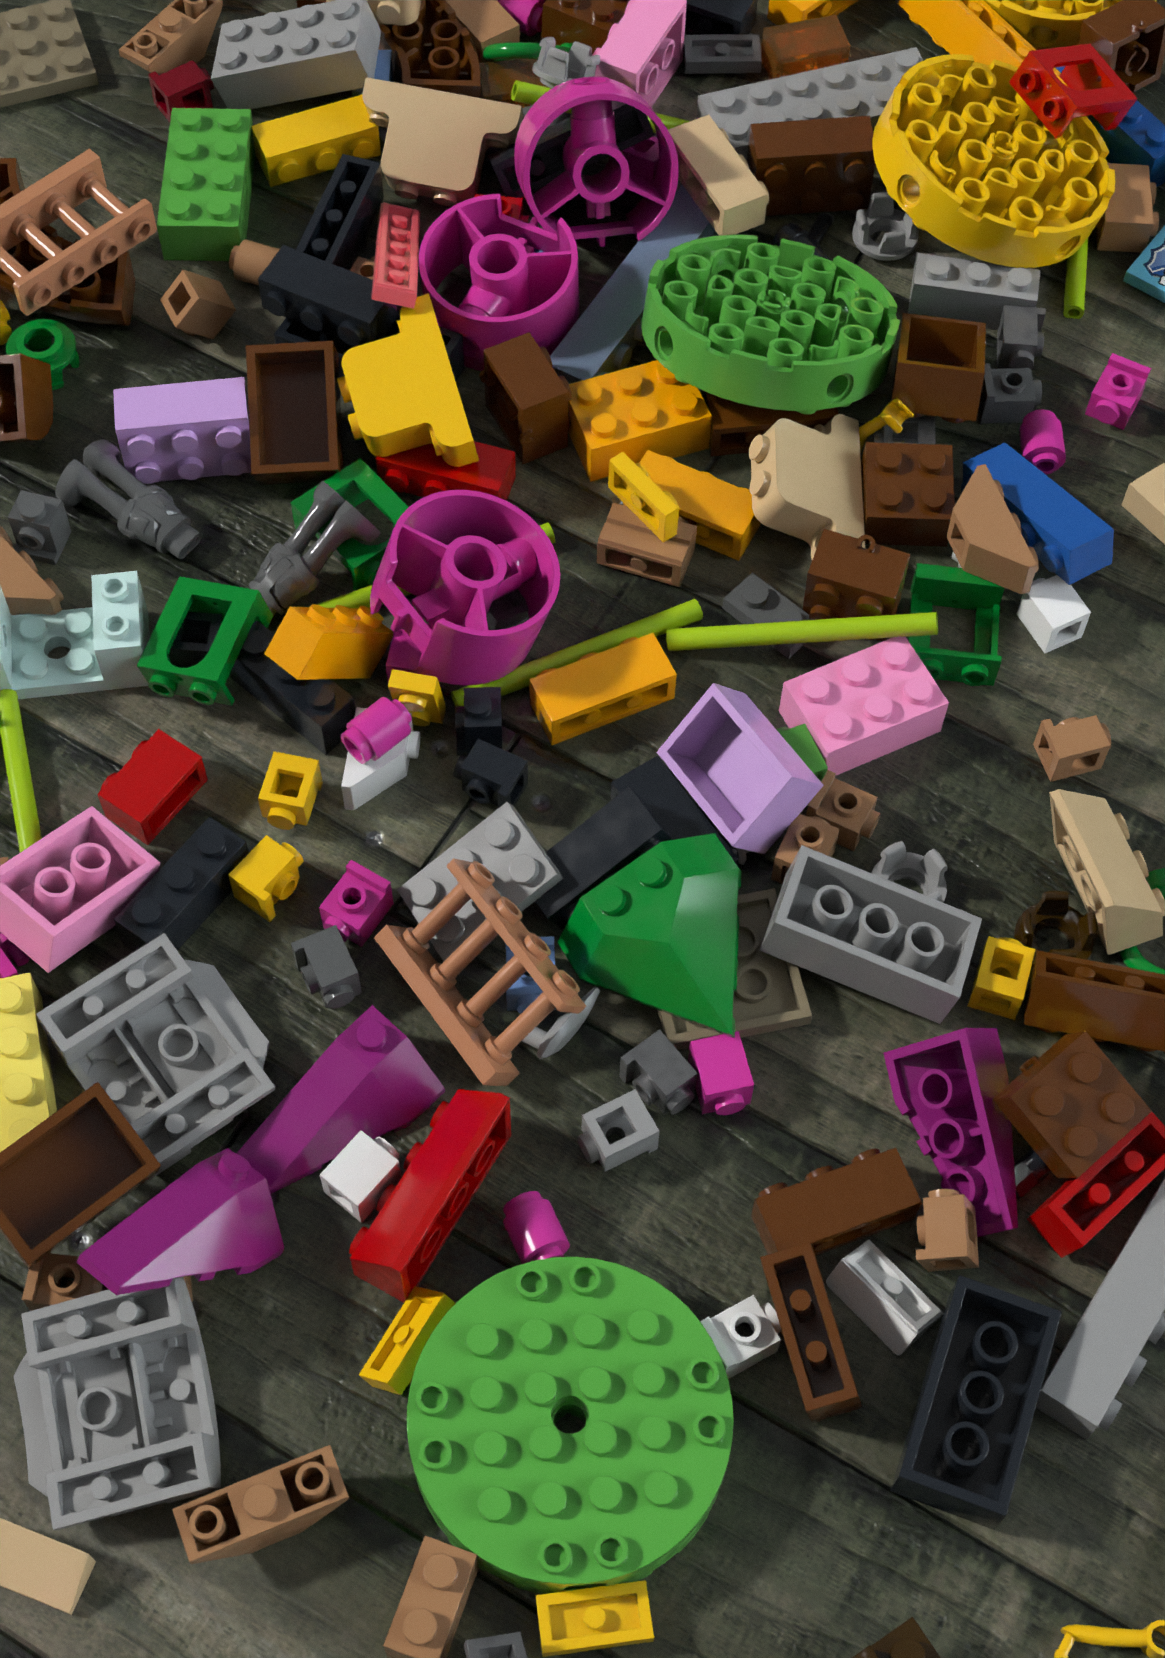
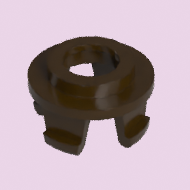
M1047 891L1042 894V899L1038 904L1029 907L1019 917L1014 930V939L1021 942L1023 946L1041 951L1035 944L1036 934L1042 929H1057L1067 937L1069 949H1051L1049 953L1088 960L1093 950L1094 939L1097 938L1098 923L1093 912L1086 913L1083 916L1075 908L1068 905V892Z

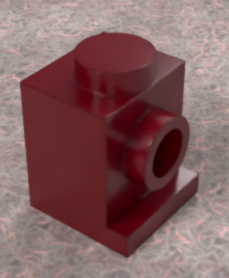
M193 60L161 75H158L156 71L148 74L154 104L169 122L171 120L172 108H213L210 91L214 89L211 77L205 68L200 69Z

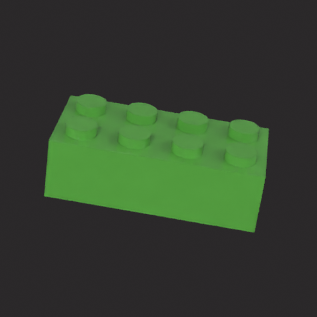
M172 108L157 219V230L164 260L229 261L233 247L235 245L239 246L247 238L255 162V148L251 129L253 125L251 109Z

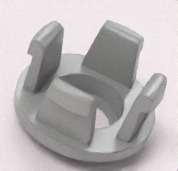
M545 37L541 40L539 46L542 48L538 61L533 64L532 71L540 77L542 84L554 88L572 79L595 76L596 66L600 64V56H591V47L575 41L568 53L555 48L556 40L554 37Z
M887 191L873 193L868 211L864 212L863 209L857 211L852 232L853 241L862 253L883 261L898 260L909 255L915 249L919 236L918 227L914 225L907 213L894 209L893 198L889 196ZM888 231L889 233L884 234L880 244L870 238L875 232Z
M902 841L888 846L881 852L880 856L882 859L875 865L871 872L872 874L891 882L899 879L913 880L921 887L923 895L944 903L947 893L944 872L948 870V866L939 852L932 849L925 856L906 852V847Z

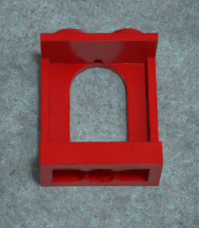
M1091 44L1029 51L1009 81L1010 85L1055 138L1061 137L1073 118L1093 115L1105 131L1116 129L1138 99ZM1065 66L1059 76L1066 85L1056 77L1053 68Z

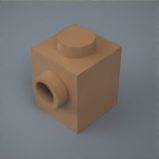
M184 269L160 299L176 328L189 335L197 334L210 339L215 338L236 311L220 281Z
M799 814L789 825L775 856L771 880L783 883L785 875L801 845L832 857L835 852L840 829L831 826L829 822L821 817Z

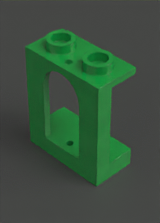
M361 458L324 481L353 507L358 506L369 498L391 521L394 527L400 516L408 508ZM317 486L291 502L295 529L298 528L309 512L314 501L313 495ZM333 518L330 519L327 523H325L324 526L317 532L315 536L318 539L326 530V528L331 523ZM390 537L378 545H365L354 538H350L333 552V555L351 573L354 591L373 584Z
M917 563L911 586L909 614L932 612V605L975 610L973 653L930 648V635L907 637L911 646L934 680L963 682L969 686H994L1002 656H998L997 653L1000 602L1005 588L967 573L962 568Z
M179 576L137 663V667L148 682L149 688L161 696L173 697L175 694L190 697L205 705H212L215 702L233 706L235 699L225 683L252 624L257 620L268 629L273 615L259 590ZM188 611L222 614L223 622L209 652L201 662L188 668H179L170 663V649Z

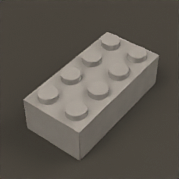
M335 0L316 5H305L297 9L277 13L270 12L263 16L243 20H232L221 26L211 80L228 109H255L364 88L366 77L374 79L381 29L367 0Z
M801 845L785 875L759 950L941 1024L961 996L982 918Z

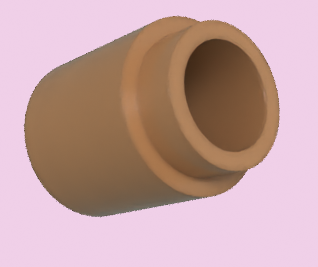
M244 239L239 246L235 245L229 258V268L233 270L236 280L259 286L258 278L280 249Z

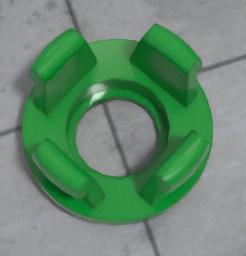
M40 319L27 322L18 327L7 341V355L21 353L50 364L52 391L64 387L62 372L64 368L71 364L72 368L79 367V356L76 350L77 345L74 334L66 325L58 321ZM51 337L55 338L53 345L51 343ZM26 343H27V345L29 346L30 350H28V349L25 347V344H26ZM50 347L49 349L43 352H33L35 350Z

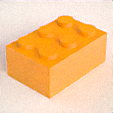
M658 360L569 384L572 399L568 401V412L571 421L568 433L590 482L608 477L609 460L621 452H624L636 464L640 462L647 450L662 456L676 458L709 448L712 415L699 389L691 384L678 381L675 378V374L665 368Z

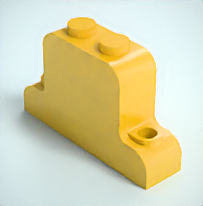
M429 293L418 296L414 309L401 307V320L397 321L400 333L353 347L342 358L341 363L345 376L337 378L344 403L351 401L353 403L355 413L347 416L354 439L364 438L369 452L378 457L390 456L433 443L436 455H441L444 461L451 466L461 467L478 462L479 459Z

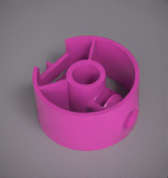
M607 77L572 79L547 91L533 104L526 114L515 142L514 164L518 183L536 220L544 230L557 234V222L559 219L550 214L579 193L586 199L587 217H596V219L611 216L610 201L619 197L625 188L644 196L631 211L625 214L626 221L569 227L575 240L596 238L600 247L605 246L606 236L634 234L638 241L642 240L659 225L675 197L679 177V164L675 144L668 129L650 105L637 92ZM612 101L633 106L652 120L659 145L658 167L653 182L630 172L628 162L616 144L615 113L612 112ZM571 108V136L563 147L562 155L566 171L532 195L530 165L536 144L553 120ZM597 154L609 155V162L600 173L592 176L581 174L582 168L589 158Z
M489 194L470 198L449 208L431 224L424 235L420 245L418 260L423 295L429 293L438 325L463 335L464 366L478 371L484 370V349L530 332L538 346H544L549 355H551L579 318L578 251L574 235L563 218L558 220L557 234L539 228L535 217L529 223H525L503 214L501 195ZM534 248L544 251L541 253H533ZM463 263L471 273L472 286L459 307L456 308L443 299L436 290L443 279L453 269Z
M448 490L423 497L408 507L396 522L372 585L370 595L371 614L379 612L382 603H384L394 616L391 630L396 632L404 629L422 653L415 669L417 673L437 677L439 682L453 685L489 683L514 671L531 650L559 591L560 565L558 557L543 529L527 513L510 502L487 493L471 490ZM398 587L418 596L412 599L411 603L414 605V607L410 604V602L406 599V597L403 595V593L399 590ZM518 589L527 602L529 620L507 629L488 630L486 615L492 602ZM423 618H424L425 621L428 622V624L433 628L432 630H431V629L428 627V625L424 622Z

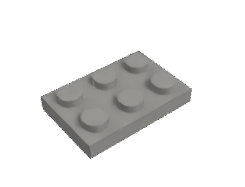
M506 802L399 887L397 891L418 923H420L459 883L447 868V864L453 858L468 862L477 861L484 865L493 875L495 882L492 885L501 897L503 896L511 900L521 912L564 878L515 807ZM470 899L430 940L442 960L445 961L487 918L473 900Z

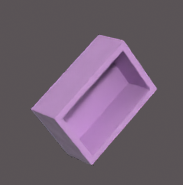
M244 377L113 389L115 432L124 466L127 471L143 484L251 473L249 408Z
M715 683L709 687L656 752L732 847L765 854L824 786L745 693Z

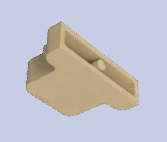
M367 77L364 83L362 98L370 116L369 121L375 125L388 128L381 158V169L388 185L395 190L394 193L406 199H417L418 195L431 197L434 202L440 205L452 207L457 202L460 203L473 198L478 193L487 149L489 147L506 148L514 144L524 119L522 106Z
M837 414L824 426L818 424L812 429L792 420L782 418L773 424L763 435L759 434L753 439L749 448V458L751 459L749 490L752 494V510L760 523L806 541L811 548L812 560L823 529L858 539L865 535L858 420L843 414ZM865 541L862 542V547H863L864 549H865Z

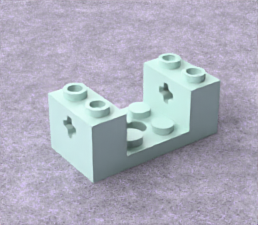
M129 571L91 575L93 607L61 610L55 615H11L0 586V690L12 689L17 692L18 699L148 686V682L137 667V663L150 638L148 609L138 572ZM64 646L70 648L68 654L62 658L52 659L48 657L49 652L56 647Z

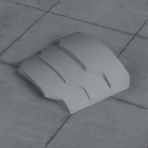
M165 933L36 1013L42 1028L83 1091L98 1082L161 1164L159 1171L149 1178L148 1181L190 1154L192 1147L233 1121V1117L275 1090L274 1084L263 1070L269 1048L268 1039L240 1004L215 966L184 960Z
M184 1277L173 1278L169 1287L115 1295L108 1289L21 1314L27 1353L19 1364L13 1378L24 1429L28 1483L48 1497L53 1530H61L161 1503L169 1504L221 1489L219 1436L212 1385L199 1325Z

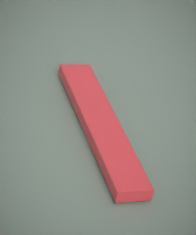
M385 202L381 203L378 216L371 300L414 309L418 285L419 210Z

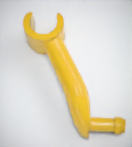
M900 399L892 400L885 406L880 415L859 427L860 453L866 439L874 432L888 425L898 434L903 430L901 424L906 419L914 416Z
M1156 1620L1141 1630L1079 1624L1066 1625L1061 1628L1064 1638L1058 1650L1056 1649L1054 1658H1069L1068 1654L1075 1641L1099 1646L1140 1647L1149 1658H1164L1165 1650L1158 1648L1154 1644L1152 1631H1158L1165 1636V1620Z

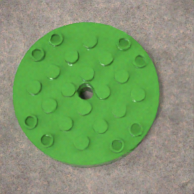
M720 235L695 239L670 249L667 259L664 261L658 259L653 265L649 275L642 317V335L654 358L675 374V378L682 383L691 384L707 393L745 405L813 414L817 410L850 406L853 402L866 397L876 390L886 377L900 320L896 317L897 304L889 291L875 277L840 256H836L833 261L814 255V246L781 239L780 246L757 243V235Z
M554 1257L535 1260L500 1272L477 1285L445 1314L433 1330L416 1364L409 1390L407 1404L409 1452L418 1488L435 1522L453 1546L477 1555L479 1569L482 1571L486 1570L494 1576L514 1584V1587L539 1594L639 1581L652 1574L655 1569L666 1563L677 1552H681L708 1517L719 1493L732 1445L734 1420L729 1380L718 1350L702 1323L677 1296L655 1280L636 1270L600 1259ZM571 1413V1415L580 1418L585 1427L579 1432L569 1434L558 1430L555 1424L561 1417Z

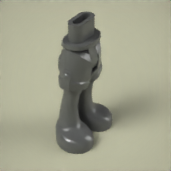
M100 439L90 443L84 449L83 463L73 459L66 466L58 480L55 493L56 498L62 499L64 505L74 507L82 503L86 498H89L101 505L118 520L117 526L122 534L130 539H138L155 547L162 554L170 552L178 559L186 557L201 541L202 534L191 527V519L186 514L181 513L174 504L173 497L163 488L156 485L147 487L120 464L121 453L118 447L108 440ZM108 478L131 499L127 501L99 479L104 480Z
M324 481L315 488L313 504L298 528L283 545L276 543L270 549L254 581H250L248 585L251 589L260 591L273 616L276 612L281 615L285 613L278 604L287 609L302 596L308 595L318 586L320 581L317 577L318 573L341 544L350 538L373 542L381 534L369 520ZM333 518L319 539L302 555L317 532L325 523Z

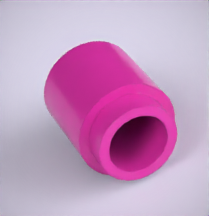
M497 0L520 25L521 33L531 37L537 32H541L542 11L545 0Z
M1041 409L1028 413L1023 418L1022 425L1019 428L1022 456L1045 475L1051 474L1063 466L1066 461L1062 424L1056 418V415L1049 410Z
M381 697L347 723V730L341 734V740L348 752L359 763L365 764L370 759L376 761L411 734L409 723L412 721L409 711L399 700L394 699L390 701L385 697Z
M529 1191L512 1198L505 1204L503 1212L506 1217L503 1224L522 1264L535 1260L564 1257V1254L570 1247V1243L549 1200L542 1199L538 1191Z

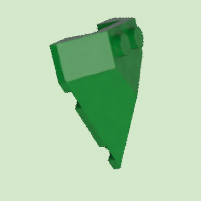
M715 833L660 842L583 895L558 940V944L583 982L596 987L602 986L622 994L625 998L689 1022H698L714 1028L721 1034L735 1038L733 994L737 991L740 918L737 915L738 889H741V870Z

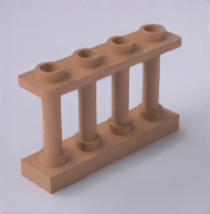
M91 149L86 150L0 205V268L15 281L13 287L20 310L27 316L47 305L51 300L74 285L81 283L85 278L108 263L113 262L117 257L140 242L145 241L157 231L152 204L144 198L128 208L106 188L107 185L100 157ZM91 197L114 216L113 219L97 229L73 209ZM58 218L82 238L65 250H62L41 231L42 228ZM25 239L48 259V261L31 272L7 252Z
M453 858L447 864V868L459 883L415 928L386 924L374 939L482 1085L508 1086L520 1074L510 1060L512 1058L511 1051L555 1008L560 1012L579 1014L586 1005L577 994L580 988L576 981L565 971L558 970L548 957L551 951L547 944L536 934L529 933L520 919L523 915L519 908L508 898L501 897L492 884L495 882V879L491 872L477 861L468 862ZM472 899L487 919L442 964L437 963L427 950L430 947L429 941ZM499 934L514 953V956L470 1000L464 999L455 987L457 983L456 977ZM527 971L543 992L498 1037L492 1036L482 1023L484 1021L483 1014Z

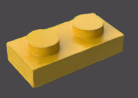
M624 452L609 460L608 488L663 543L677 535L679 506L673 495L668 491H662L651 480L647 470L641 464H635Z
M392 669L388 689L392 700H399L409 713L412 714V724L417 726H428L430 722L442 724L446 705L438 678Z
M415 1286L359 1373V1376L372 1387L402 1395L405 1388L412 1381L416 1364L433 1330L456 1303L445 1293Z
M646 1580L536 1595L543 1657L654 1641Z

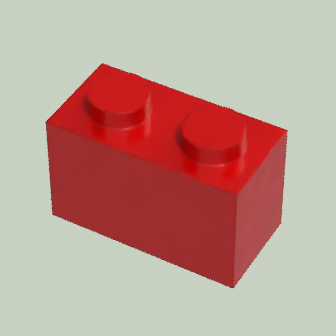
M158 729L149 740H144L137 745L131 759L118 773H112L106 778L97 795L106 818L146 845H149L207 782L208 778L202 756Z

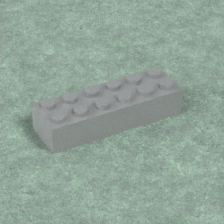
M915 47L698 95L696 119L710 115L719 129L723 128L730 144L738 155L742 154L746 161L750 125L754 123L870 116L874 133L877 121L903 74L912 66L924 60Z

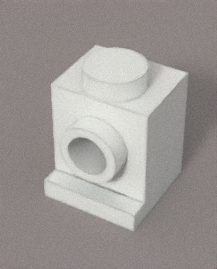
M754 1295L712 1318L707 1317L700 1321L718 1350L728 1379L778 1351L781 1341L778 1333L782 1330L777 1313L769 1303L760 1306ZM744 1322L748 1323L754 1334L749 1337H742L736 1332L735 1327Z

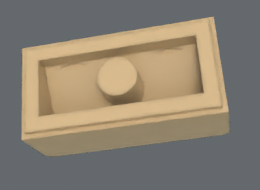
M0 1518V1586L72 1615L96 1561L90 1554Z

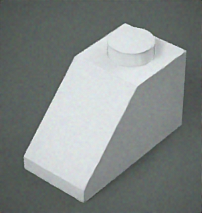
M357 707L355 717L367 708ZM412 721L409 723L411 734L376 761L370 759L365 764H361L348 752L341 785L346 810L357 809L407 776L410 758L417 759L420 748V732L413 731Z

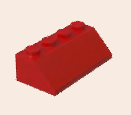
M458 1089L450 1103L443 1101L438 1106L431 1119L430 1127L433 1129L423 1144L416 1142L411 1148L403 1165V1168L406 1170L397 1186L392 1183L387 1186L378 1201L376 1210L379 1214L370 1228L363 1226L350 1245L349 1254L352 1255L350 1261L355 1276L403 1303L415 1286L418 1287L511 1137L510 1098L502 1093Z

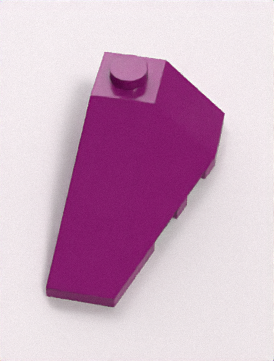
M372 1005L333 1041L236 1154L243 1156L250 1163L251 1167L266 1178L270 1194L320 1170L322 1165L333 1160L360 1130L370 1138L375 1139L392 1130L395 1133L410 1126L445 1092V1087L409 1038Z
M963 1028L884 1052L894 1102L902 1116L908 1115L920 1137L916 1142L924 1156L931 1157L942 1177V1189L959 1191V1195L964 1194L975 1206L977 1238L1018 1228L1012 1123L992 1100L1009 1084L997 1028Z
M227 1148L193 1166L79 1255L77 1263L115 1295L169 1287L173 1278L194 1275L198 1281L213 1279L216 1271L233 1269L237 1275L252 1273L281 1256L285 1247L266 1178L251 1167L250 1163L243 1156Z

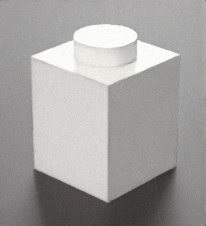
M1058 575L1049 579L1039 578L1033 581L1030 592L1022 595L1017 611V616L1044 653L1081 638L1091 614L1071 584L1068 585Z
M360 1130L320 1174L324 1193L362 1223L377 1207L378 1201L387 1186L391 1183L397 1185L402 1178L398 1160L400 1157L399 1153L385 1139L378 1136L373 1140Z

